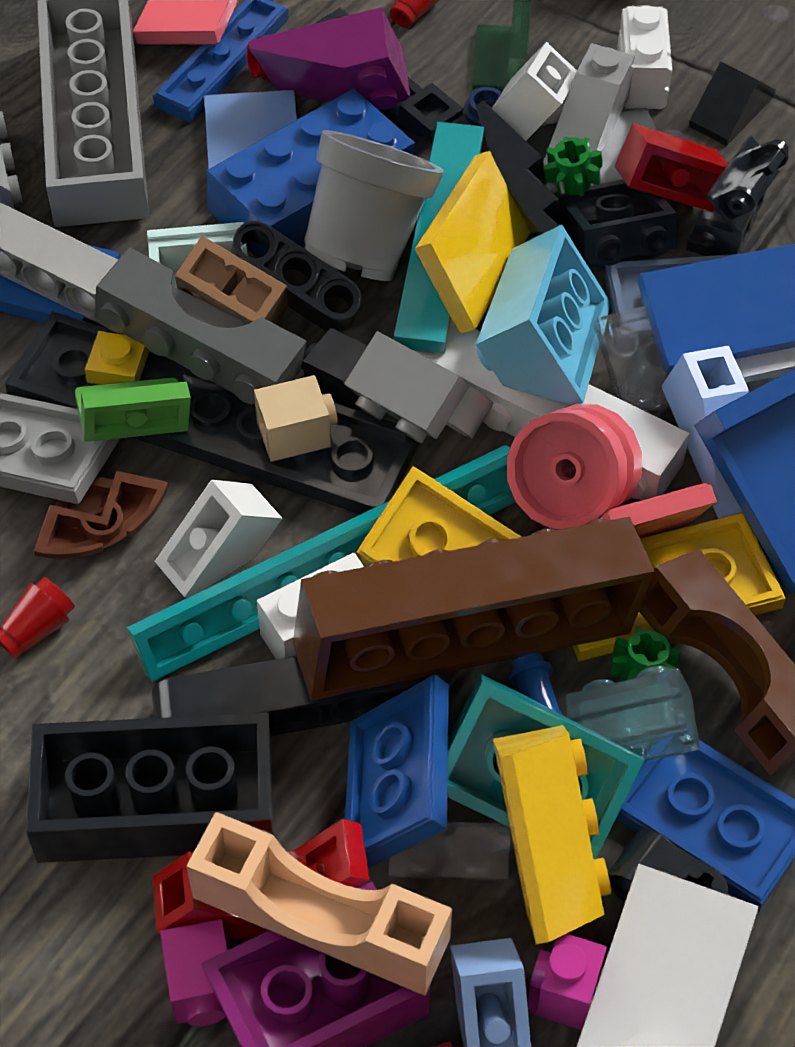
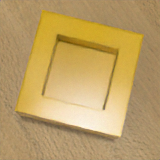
M98 331L85 367L87 382L105 385L140 381L149 349L126 335Z

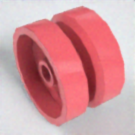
M574 404L531 420L515 436L507 456V481L515 502L532 520L550 529L582 526L592 520L600 519L610 509L623 506L634 495L642 476V451L634 430L619 414L598 404Z

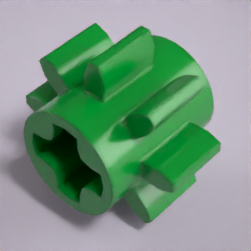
M566 136L556 145L555 149L547 148L548 164L544 166L545 180L549 183L556 181L558 195L561 196L566 193L581 197L584 196V192L592 184L599 185L601 183L599 169L603 167L601 150L590 152L589 138L586 137L582 140Z
M638 626L635 628V632L629 641L619 637L615 640L612 653L615 658L612 659L609 672L610 677H621V682L625 687L624 693L627 695L634 693L637 695H647L650 699H655L656 691L661 684L669 688L674 687L678 675V670L675 667L678 665L681 650L670 648L668 640L659 632L642 630Z

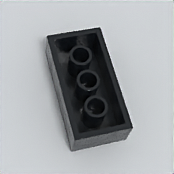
M269 712L32 724L26 834L37 863L183 856L187 852L194 853L215 812L275 837L273 746Z

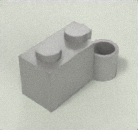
M378 331L344 383L359 396L355 403L356 406L379 420H382L386 413L396 418L399 422L395 428L421 444L426 436L437 439L445 425L472 439L494 404L484 394L469 386L459 375Z

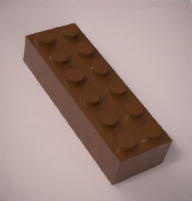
M630 516L613 520L595 519L582 526L561 530L543 529L530 536L503 541L500 539H490L477 546L451 551L437 549L423 556L404 560H380L367 567L341 572L334 570L322 571L312 577L301 579L293 646L312 701L518 658L527 654H537L628 635L631 633L655 571Z

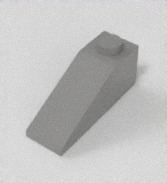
M591 43L575 74L549 148L555 149L556 145L566 136L582 140L587 137L589 138L590 152L595 150L603 151L629 98L635 55ZM547 153L543 161L544 166L548 164Z

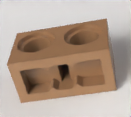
M203 235L175 273L177 289L239 318L246 324L254 322L261 317L277 324L288 308L287 285L242 260Z

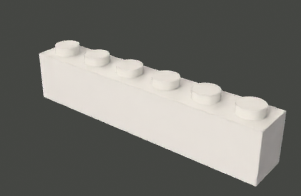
M452 319L450 320L444 354L413 350L459 375L469 386L492 400L494 404L483 422L494 430L504 431L515 437L531 420L570 406L503 386L493 370H487L478 357L475 344L480 331L472 330L460 334ZM589 384L584 403L582 404H598L619 414L634 430L641 448L642 476L631 498L642 501L662 495L684 463L690 433Z

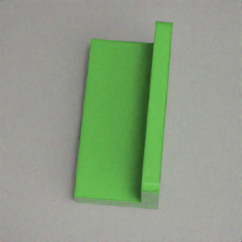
M176 378L85 386L78 387L75 390V399L84 442L188 431L191 397L187 381L178 382Z

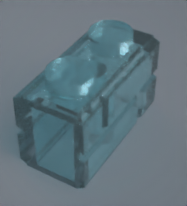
M661 666L649 667L640 671L637 678L617 683L604 679L594 680L584 685L583 691L566 695L569 719L645 759L644 762L700 749L697 725L694 719L692 694L678 668L670 670Z

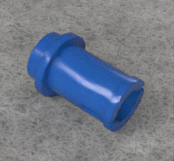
M527 654L514 660L511 664L512 672L509 674L510 683L513 686H517L519 693L562 715L550 681V676L553 673L552 665L544 661L541 654Z

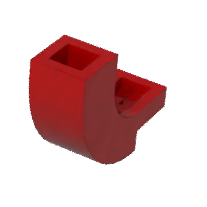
M341 819L305 844L288 852L307 868L337 883L358 888L369 881L361 823ZM187 852L152 876L158 934H161L160 931L218 919H222L226 940L254 938L269 931L266 928L193 898L187 871V864L193 855L192 852Z

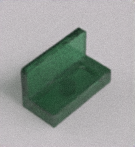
M514 0L512 26L482 24L477 26L472 90L481 87H492L503 92L513 76L527 63L531 0Z

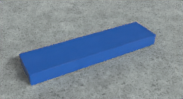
M245 0L232 13L219 44H202L153 94L154 107L192 123L205 109L204 96L218 95L247 64L246 50L248 40L256 39L258 36L276 34L289 20L288 7L271 0Z

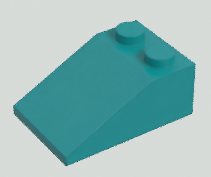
M479 674L448 738L447 797L510 827L493 739L564 725L569 732L570 740L581 739L584 748L588 775L579 776L578 782L582 800L592 798L597 814L600 834L589 836L593 859H596L645 759L543 704Z

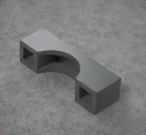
M130 247L96 285L94 313L96 320L102 322L111 331L121 332L145 345L154 354L165 356L190 369L197 377L210 380L231 391L245 403L255 404V389L292 381L300 373L306 340L262 317L247 325L232 328L214 327L193 319L180 308L174 299L171 289L173 270Z

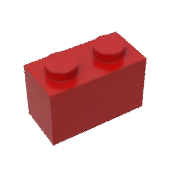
M632 123L614 167L628 187L714 212L715 207L706 197V194L728 166V163L714 148Z

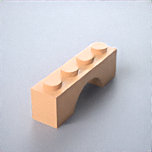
M215 812L187 864L194 899L424 996L450 940L452 908L393 884L380 890H363L332 881L298 862L279 844L274 835Z

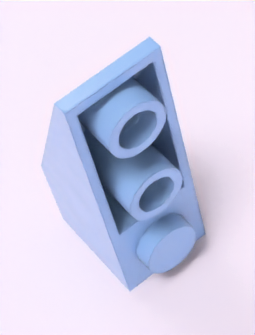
M729 346L684 353L661 387L678 427L690 433L687 448L702 482L712 485L717 500L713 508L718 519L743 513L694 425L713 411L749 393V390Z

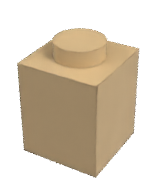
M315 375L254 390L257 424L270 462L331 447L330 425L337 424V413L331 394L322 395Z

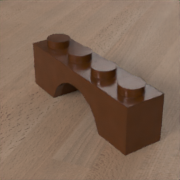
M699 548L655 566L654 575L639 610L640 614L652 629L662 634L669 643L685 644L704 652L720 664L728 673L738 690L742 707L741 717L734 731L770 776L794 764L795 664Z

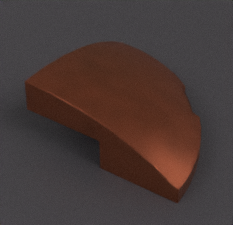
M116 471L114 480L96 476L79 504L57 500L55 506H49L34 549V555L53 559L85 557L103 552L104 548L119 542L127 536L132 537L158 510L167 492L168 482Z

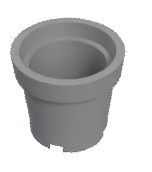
M323 130L316 160L321 163L303 248L335 269L345 272L348 267L361 270L362 277L392 281L426 198L434 197L444 170L425 159L372 140L346 133Z

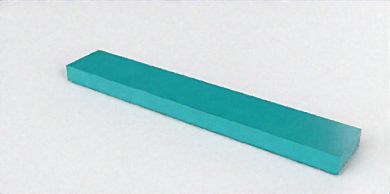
M437 122L429 162L442 168L444 174L434 197L426 198L417 220L394 333V340L411 350L445 353L451 317L418 257L415 247L474 156L481 154L484 140V127Z

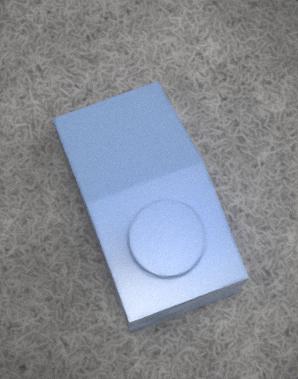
M512 938L450 946L456 1007L463 1047H531L524 967Z

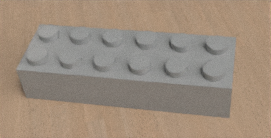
M37 0L46 189L54 227L149 218L129 0Z

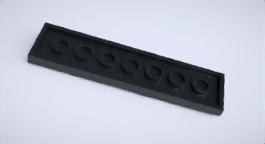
M52 311L4 382L7 394L77 409L75 399L76 388L101 385L88 383L85 374V367L98 331L121 333ZM150 350L140 381L176 378L178 382L187 381L191 397L188 431L132 437L360 515L391 500L420 444L396 429L397 423L386 419L379 420L370 414L334 403L337 413V424L330 425L331 447L270 462L257 424L255 404L243 402L231 391L210 380L197 377L190 369L165 356L156 355Z

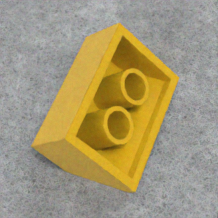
M564 725L493 739L526 913L536 944L550 942L603 916L604 910L601 896L611 894L604 858L593 859L589 836L600 834L594 802L592 798L582 800L578 782L579 776L588 775L581 739L570 740L569 732Z

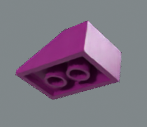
M382 7L248 40L250 51L277 91L294 90V95L330 102L355 89L379 110L390 109L396 106L397 103L410 98L404 51Z
M370 882L362 887L357 888L363 890H377L373 882ZM270 930L201 963L240 1047H363L373 1044L429 1016L430 986L424 996Z

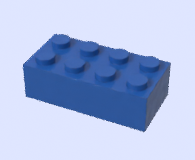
M352 89L208 169L207 210L221 224L261 221L299 246H303L321 163L316 160L323 130L358 136L412 155L414 154L415 142L360 93ZM257 242L246 243L247 249L257 258L263 257L267 253L265 248Z

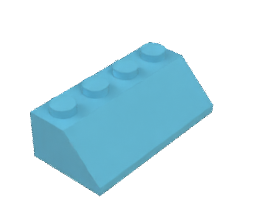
M562 225L511 250L475 345L477 346V354L483 366L489 371L493 370L503 386L571 406L584 403L611 302Z

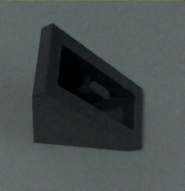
M720 61L689 121V127L728 146L774 98L776 90Z

